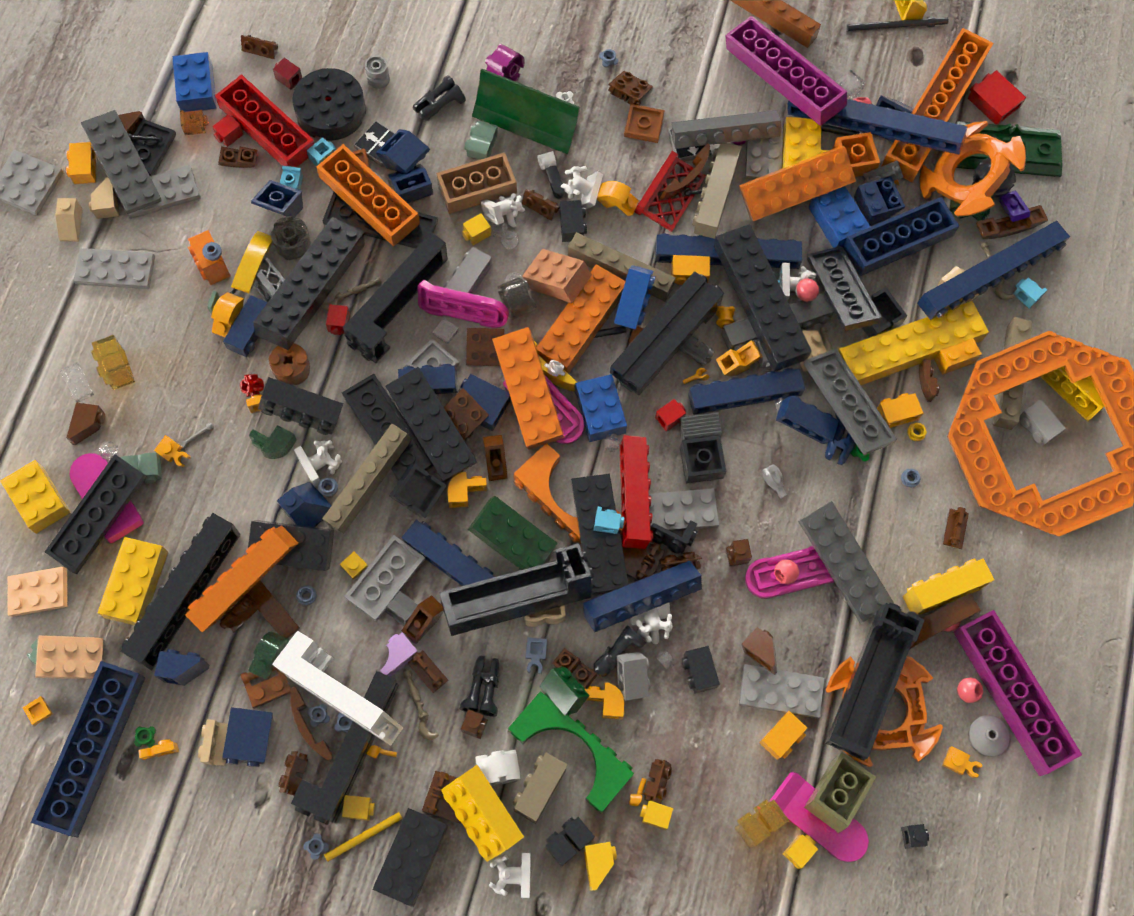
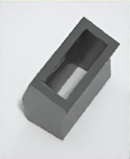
M399 591L386 606L385 612L405 626L418 604Z

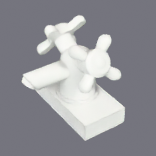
M573 166L571 170L565 171L566 175L573 173V180H569L568 185L563 183L561 187L568 193L569 199L573 198V193L576 195L582 193V207L588 209L596 203L603 174L597 171L588 176L586 180L580 176V172L587 170V167Z
M512 193L511 197L505 198L500 196L499 199L501 201L497 203L488 199L480 201L485 219L498 225L504 223L503 215H506L508 225L515 228L514 217L517 216L518 211H525L520 202L522 197L520 195L517 196L514 202L513 199L516 194Z
M782 263L779 270V281L787 301L790 297V291H796L799 281L807 278L813 280L816 277V273H812L802 266V272L798 274L799 277H790V263Z
M331 440L314 441V445H317V453L310 457L306 456L301 446L294 449L297 458L314 487L320 483L316 473L318 469L329 465L328 469L331 470L330 474L333 475L342 463L339 454L336 455L334 460L328 453V449H334Z
M670 603L630 618L631 624L639 627L637 634L645 637L649 643L652 641L653 644H658L659 629L665 630L664 639H668L669 632L673 628ZM667 618L666 622L661 621V619Z
M522 853L521 867H507L504 862L509 859L507 855L497 857L490 863L491 868L497 866L499 869V881L496 885L492 882L489 884L495 893L506 896L508 892L503 890L506 884H520L521 898H530L531 853Z

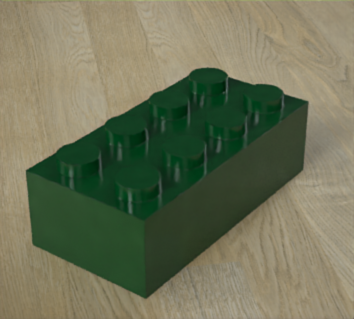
M496 496L488 500L467 529L520 570L542 565L557 545L556 541Z

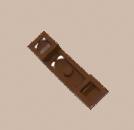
M708 143L693 160L692 163L696 167L681 183L674 179L660 196L661 200H666L682 193L696 180L709 156L710 145Z
M1038 205L1028 208L1030 210V217L1012 222L1009 216L996 220L992 217L977 221L976 225L983 239H995L1032 229L1047 222L1048 218L1042 206Z
M261 581L249 591L259 607V612L284 641L300 629Z
M971 593L922 618L924 623L918 639L911 645L910 649L980 612L981 610Z
M294 686L291 688L290 695L291 709L299 732L314 751L331 763L334 762L335 759L327 743L324 740L316 743L300 712L307 708L299 690Z

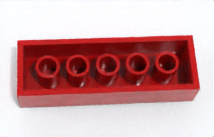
M242 74L215 95L219 108L225 114H230L241 125V128L282 166L298 167L309 158L307 150L315 144L314 140Z

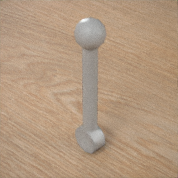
M207 423L205 428H203L187 440L179 441L178 444L183 447L182 449H184L186 447V444H188L189 442H191L207 430H212L213 424Z

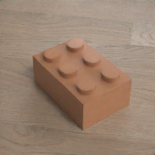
M542 249L522 277L530 290L572 303L592 274L583 260Z

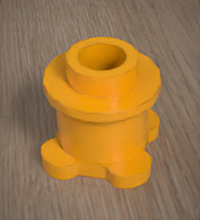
M717 307L716 315L718 320L716 324L723 329V326L735 323L733 320L735 307Z

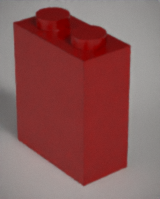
M996 70L992 74L988 73L979 84L975 83L970 88L971 92L967 98L994 124L999 125L1022 106L1026 96Z

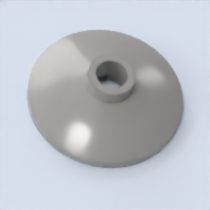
M990 715L981 716L973 721L969 729L970 743L982 755L990 757L1000 755L1009 745L1010 735L1008 728L997 717ZM990 731L994 733V738L989 737Z

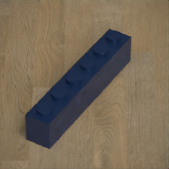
M787 368L782 372L769 371L759 376L752 374L742 379L734 377L724 382L718 380L707 385L696 384L690 387L688 396L692 413L696 415L786 399L790 396H802L805 386L800 368Z
M416 519L401 537L403 542L423 555L428 562L461 586L494 578V573L490 569L480 567L475 558L470 555L468 557L461 553L462 549L456 544L450 545L446 542L447 538L444 535L431 531V526L424 521L419 522Z
M687 561L584 602V617L594 632L606 629L619 622L701 590V574L691 561Z

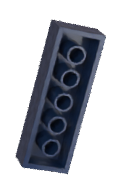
M942 197L848 236L843 249L859 276H862L953 237L959 228V224Z

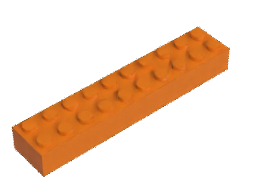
M962 28L911 114L948 122L994 43ZM895 140L886 154L881 167L898 160L903 178L913 182L932 148Z

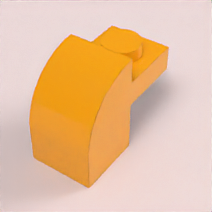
M617 181L601 183L596 199L606 208L617 206L627 216L633 215L639 202L630 193L631 188Z
M227 292L218 299L211 318L214 319L212 333L226 337L243 308L244 298Z
M751 340L737 351L730 349L717 358L716 361L724 375L735 376L748 370L750 365L763 356L755 342Z
M466 472L455 475L448 485L449 508L469 507L468 492L487 491L486 478L473 476L471 479H467Z
M605 682L604 690H600V687L589 686L588 689H585L590 695L586 701L603 702L602 718L623 719L624 698L616 686Z

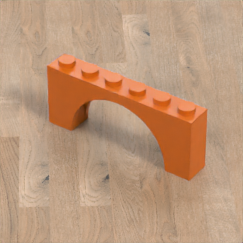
M546 443L514 473V484L520 490L524 489L528 493V498L533 503L537 502L541 506L544 514L547 516L551 515L555 519V524L560 529H565L573 542L581 544L577 518L564 512L555 503L550 493V476L556 465L560 462V455Z

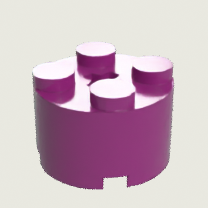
M499 44L492 55L487 56L485 64H487L486 70L516 82L521 75L518 73L520 68H524L525 59L524 56L513 49Z

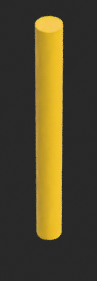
M400 812L325 853L324 856L327 862L402 820Z

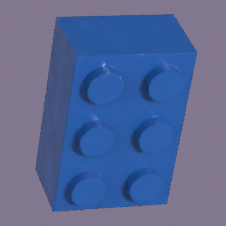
M208 52L172 56L176 101L181 113L217 109L213 66Z
M845 186L811 200L809 210L833 248L843 247L848 236L870 227Z
M634 265L629 268L615 317V324L636 329L638 325L641 326L646 312H643V308L647 307L651 296L648 294V290L652 289L656 278L653 276L654 271Z
M612 374L575 383V394L584 419L589 442L626 434L627 423Z

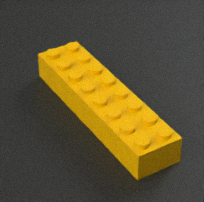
M973 301L961 304L953 311L949 309L941 318L935 317L930 320L928 317L842 347L838 352L860 385H864L919 365L923 359L932 360L940 350L974 338L975 342L979 343L983 341L989 331Z

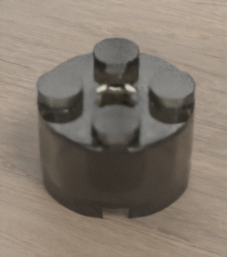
M286 216L277 220L273 225L271 238L277 253L284 257V259L300 258L311 246V238L307 226L301 219Z
M517 277L497 286L501 289V291H498L501 302L511 313L509 315L511 320L528 314L536 308L533 297L530 298L528 291L530 287L526 280L523 281L522 278Z

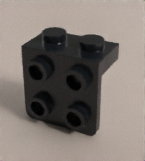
M690 520L682 537L653 523L650 529L653 531L652 541L668 546V549L676 554H683L687 545L691 547L698 533L695 530L697 523Z

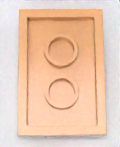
M57 567L8 576V616L14 617L68 607L67 568Z
M39 635L35 678L93 679L100 661H102L103 638Z

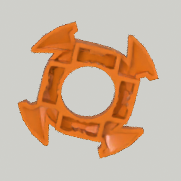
M987 121L964 125L968 126L967 134L959 155L945 151L938 160L934 172L925 165H922L919 179L920 190L924 199L931 197L932 192L936 190L939 194L961 204L954 212L956 216L973 215L995 206L991 196L1007 178L1010 172V163L1020 171H1023L1025 168L1026 152L1021 137H1012L1010 142L1005 143L989 135L979 133L988 125ZM974 154H984L991 158L990 171L981 181L967 186L955 182V169L963 159Z
M851 656L841 663L832 674L825 689L826 693L844 689L843 699L854 671L855 661ZM910 656L906 657L894 689L902 696L905 702L906 717L897 729L890 731L879 729L871 750L882 751L911 748L913 750L912 757L919 762L936 745L943 726L939 724L924 730L927 723V711L921 682L926 684L933 677L924 666ZM844 751L855 761L868 767L873 766L870 756L863 761Z

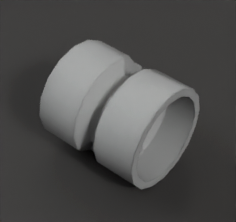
M379 55L369 57L365 62L369 85L376 89L386 87L390 81L386 59Z

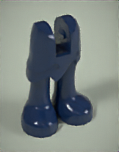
M835 413L839 423L833 441L827 444L825 458L831 460L837 448L842 450L837 464L843 465L856 443L849 432L846 438L842 439L846 428Z

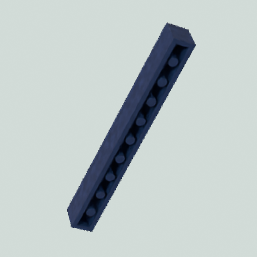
M847 99V106L825 122L834 126L864 133L871 132L873 135L958 155L966 139L968 127ZM788 101V115L811 119L792 102Z
M1056 220L924 293L917 304L930 320L935 317L941 318L949 309H952V311L957 309L962 302L965 301L967 303L971 301L976 294L982 295L990 286L994 288L1003 279L1008 280L1014 276L1015 272L1021 273L1029 264L1033 266L1042 257H1049L1054 250L1060 251L1067 245L1065 242L1070 236Z

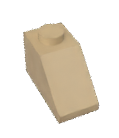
M108 177L91 193L89 209L97 219L119 216L118 196Z
M57 198L55 216L60 241H79L83 209L76 198Z

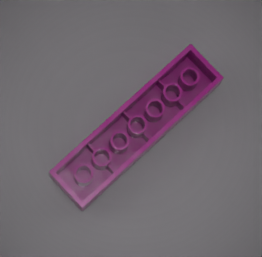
M753 16L747 18L725 35L726 49L820 126L847 106V91Z
M994 610L961 626L953 632L1039 776L1049 774L1082 756L1079 748Z

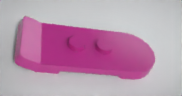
M425 280L418 285V306L429 314L462 319L491 328L502 327L507 323L509 310L502 302L496 299L434 286Z
M546 377L565 438L555 442L560 444L574 443L584 432V419L581 413ZM504 381L503 386L508 390L506 381Z
M84 454L78 457L71 465L70 479L82 499L108 464L98 454ZM131 500L104 536L109 543H114L144 524L141 515Z
M813 546L756 560L749 566L745 574V583L748 590L754 596L762 599L773 598L835 582ZM785 559L792 560L799 568V577L794 583L788 585L781 584L774 574L775 566L779 561Z
M789 773L770 799V805L785 819L792 822L826 849L834 858L843 862H853L860 859L866 853L869 844L865 828L853 818L847 828L840 833L836 832L804 808L815 788L798 773Z

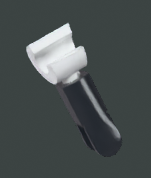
M553 151L538 155V163L542 170H546L554 197L561 199L564 196V189L561 187L563 183L557 169Z

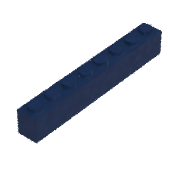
M666 233L656 236L655 263H672L673 255L709 256L710 265L723 266L714 248V238L702 235L688 236L681 234L678 236ZM757 238L771 268H780L782 263H790V269L800 268L802 263V241L794 239L786 241L774 238L764 240Z

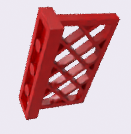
M671 151L634 211L638 215L642 213L671 232L695 195L691 194L689 197H683L682 193L678 194L679 198L659 201L657 194L663 192L668 187L667 179L674 178L678 181V177H687L694 169L677 157L678 154L674 151ZM675 165L681 166L684 173L676 174ZM700 172L698 178H700L699 182L692 183L688 187L689 190H698L706 175ZM680 201L682 209L674 210L673 202ZM669 203L671 211L662 212L661 204ZM657 205L659 213L653 214L648 211V208ZM672 215L673 224L670 225L665 222L664 216Z

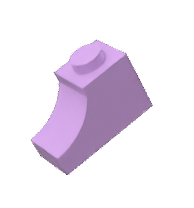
M403 633L393 635L386 645L389 649V657L380 672L390 677L403 668L417 652Z

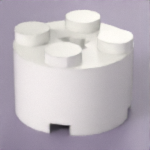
M504 750L495 751L490 756L481 755L475 757L476 765L479 766L491 786L511 783L521 779L516 750L506 752Z

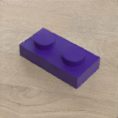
M1016 190L999 197L1000 204L1012 222L1030 217V210Z

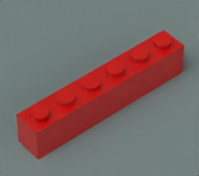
M624 435L619 444L621 516L624 517L622 547L646 549L649 542H652L653 531L650 530L652 513H649L652 501L649 495L651 479L648 478L650 462L647 461L649 445H647L646 437Z

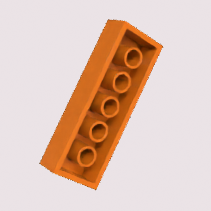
M344 144L316 166L319 178L393 247L420 224L419 214Z
M839 146L739 185L750 220L755 221L854 183L856 179L846 148Z
M597 264L591 271L592 276L575 300L566 305L536 347L538 355L547 364L551 360L558 361L564 365L563 370L568 374L620 302L625 285V280Z
M529 327L492 339L526 447L530 450L565 438Z
M283 526L278 528L272 527L260 536L262 540H259L256 544L253 543L246 550L247 555L245 554L233 562L231 565L233 569L230 568L227 572L222 573L217 578L218 582L210 585L202 593L204 596L196 599L188 606L190 611L185 616L202 633L215 625L298 544L295 538Z

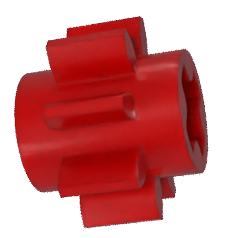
M258 374L244 375L245 379L240 382L241 391L246 394V397L260 395L259 392L264 389L263 380L258 377Z

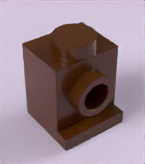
M748 539L733 541L730 546L726 547L729 566L749 564L752 559Z
M468 709L461 731L481 739L488 719H485L484 715Z

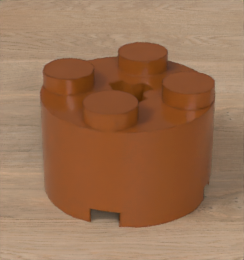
M294 343L289 351L279 346L273 349L268 360L277 380L290 385H299L308 378L310 362L305 350L300 345Z

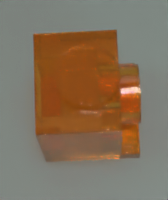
M180 110V122L185 135L206 133V126L209 125L208 117L203 114L202 110L188 112Z

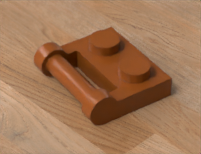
M273 663L252 672L240 674L253 708L291 693L287 676L273 666ZM277 670V676L252 686L251 680Z

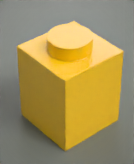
M480 213L463 223L462 235L466 241H470L474 246L491 236V226Z
M345 795L342 817L369 821L370 816H373L375 811V803H372V799L370 797Z
M648 801L647 805L643 804L640 817H643L642 823L667 830L673 808Z
M801 834L784 851L783 855L797 869H801L816 853L818 848L814 846L816 842L810 836Z

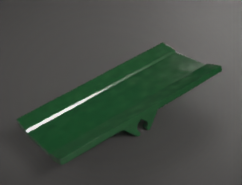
M485 69L480 70V81L472 117L568 155L579 117V106Z
M956 121L955 124L964 126L974 122ZM988 124L979 132L1005 143L1010 142L1012 137H1021L1025 146L1026 162L1023 171H1020L1010 163L1015 173L1052 177L1062 176L1060 130L1020 127L1018 124L1015 126H1011V124ZM974 154L963 159L956 168L976 170V167L983 160L990 157L984 154Z

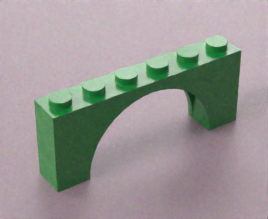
M540 691L508 727V732L523 745L531 737L548 730L567 731L582 739L593 755L596 768L594 785L585 800L601 814L634 775L631 771L633 768L626 761H619L614 750L610 747L605 748L600 744L601 739L594 733L590 735L584 730L586 726L578 719L574 721L569 715H564L548 695Z

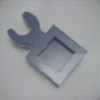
M527 637L526 659H531V662L527 665L528 673L531 672L532 666L538 667V674L542 673L540 660L546 661L547 639Z

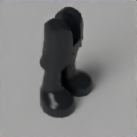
M447 75L443 78L441 84L432 92L429 90L412 108L416 113H419L420 119L424 121L435 116L449 102L455 100L457 103L462 104L466 101V98L457 84L455 85L454 80ZM446 91H448V92H447L446 94H444L440 99H438L437 101L435 100V99L438 98L440 95H442L443 93H445Z
M627 625L612 648L608 646L606 651L593 664L594 671L601 677L607 676L617 666V655H621L630 645L641 648L646 642Z
M479 656L473 668V681L470 693L461 702L459 709L467 712L468 709L474 712L478 711L479 695L483 682L485 690L479 713L485 716L496 717L498 708L493 702L494 689L498 688L499 659L493 658L490 665V673L483 672L485 656Z

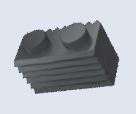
M718 413L680 418L679 426L682 440L719 435L721 438L722 430Z

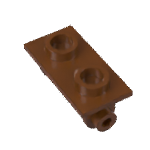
M241 35V51L275 59L274 50H278V44L275 41H263L251 35Z
M526 189L521 204L552 221L554 213H557L559 210L558 203H554L549 199L544 200V196L535 192V190Z
M965 508L949 509L943 545L962 550L969 515Z
M685 552L683 556L678 557L676 555H667L665 559H659V562L664 564V567H661V572L687 561H691L697 570L701 569L700 561L697 560L702 559V557L695 554V552Z
M249 592L221 618L220 626L223 629L230 628L235 633L259 609Z
M423 650L420 653L416 652L407 663L432 693H435L449 681Z
M291 751V755H287L284 765L287 768L285 774L281 775L278 783L280 793H286V790H288L287 794L295 795L303 779L295 775L296 772L304 774L308 762L307 754L299 753V756H297L298 751Z
M655 759L652 762L649 777L654 778L655 782L647 781L643 794L645 795L644 800L661 804L662 800L665 799L667 780L672 775L671 764L666 760Z

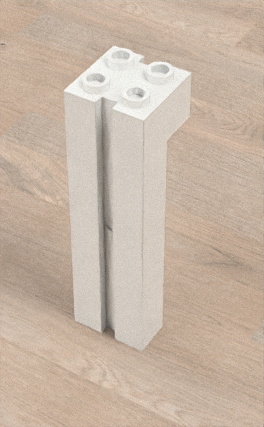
M297 631L272 665L293 682L391 746L403 727L383 710L325 674V669L334 658L323 649L318 648V645L312 639Z

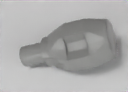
M774 464L763 469L762 473L765 482L777 491L780 498L786 496L787 494L783 488V475L780 469Z

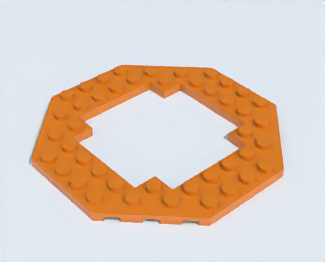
M1047 331L977 361L947 438L978 505L1057 537L1132 507L1134 504V371L1129 360L1111 355L1109 352L1084 345L1082 342L1071 338L1062 337L1052 331ZM1064 366L1071 383L1090 376L1123 446L1105 453L1113 472L1042 500L1035 483L1019 490L1015 489L984 421L1002 413L994 397L995 395Z

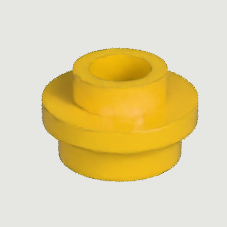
M912 423L907 429V434L913 441H921L925 438L927 431L923 424ZM917 430L919 435H916L913 431Z

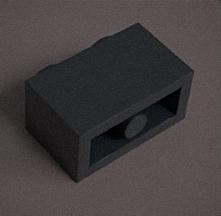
M581 200L560 201L559 212L562 242H571L576 232L581 235L587 234V223H583V218H586V209L582 207Z
M709 646L685 651L682 664L684 670H688L689 677H687L689 688L693 689L694 694L718 688L720 682Z

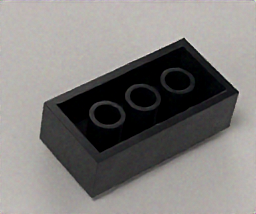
M268 377L258 409L266 415L272 416L274 414L279 416L283 421H294L303 428L309 429L311 427L317 429V432L320 434L332 435L344 403Z
M261 520L251 521L248 548L253 543L256 544L259 540L261 541L260 536L268 529L283 526L295 538L298 544L276 565L322 571L330 569L335 530Z
M408 808L372 890L414 907L448 825Z

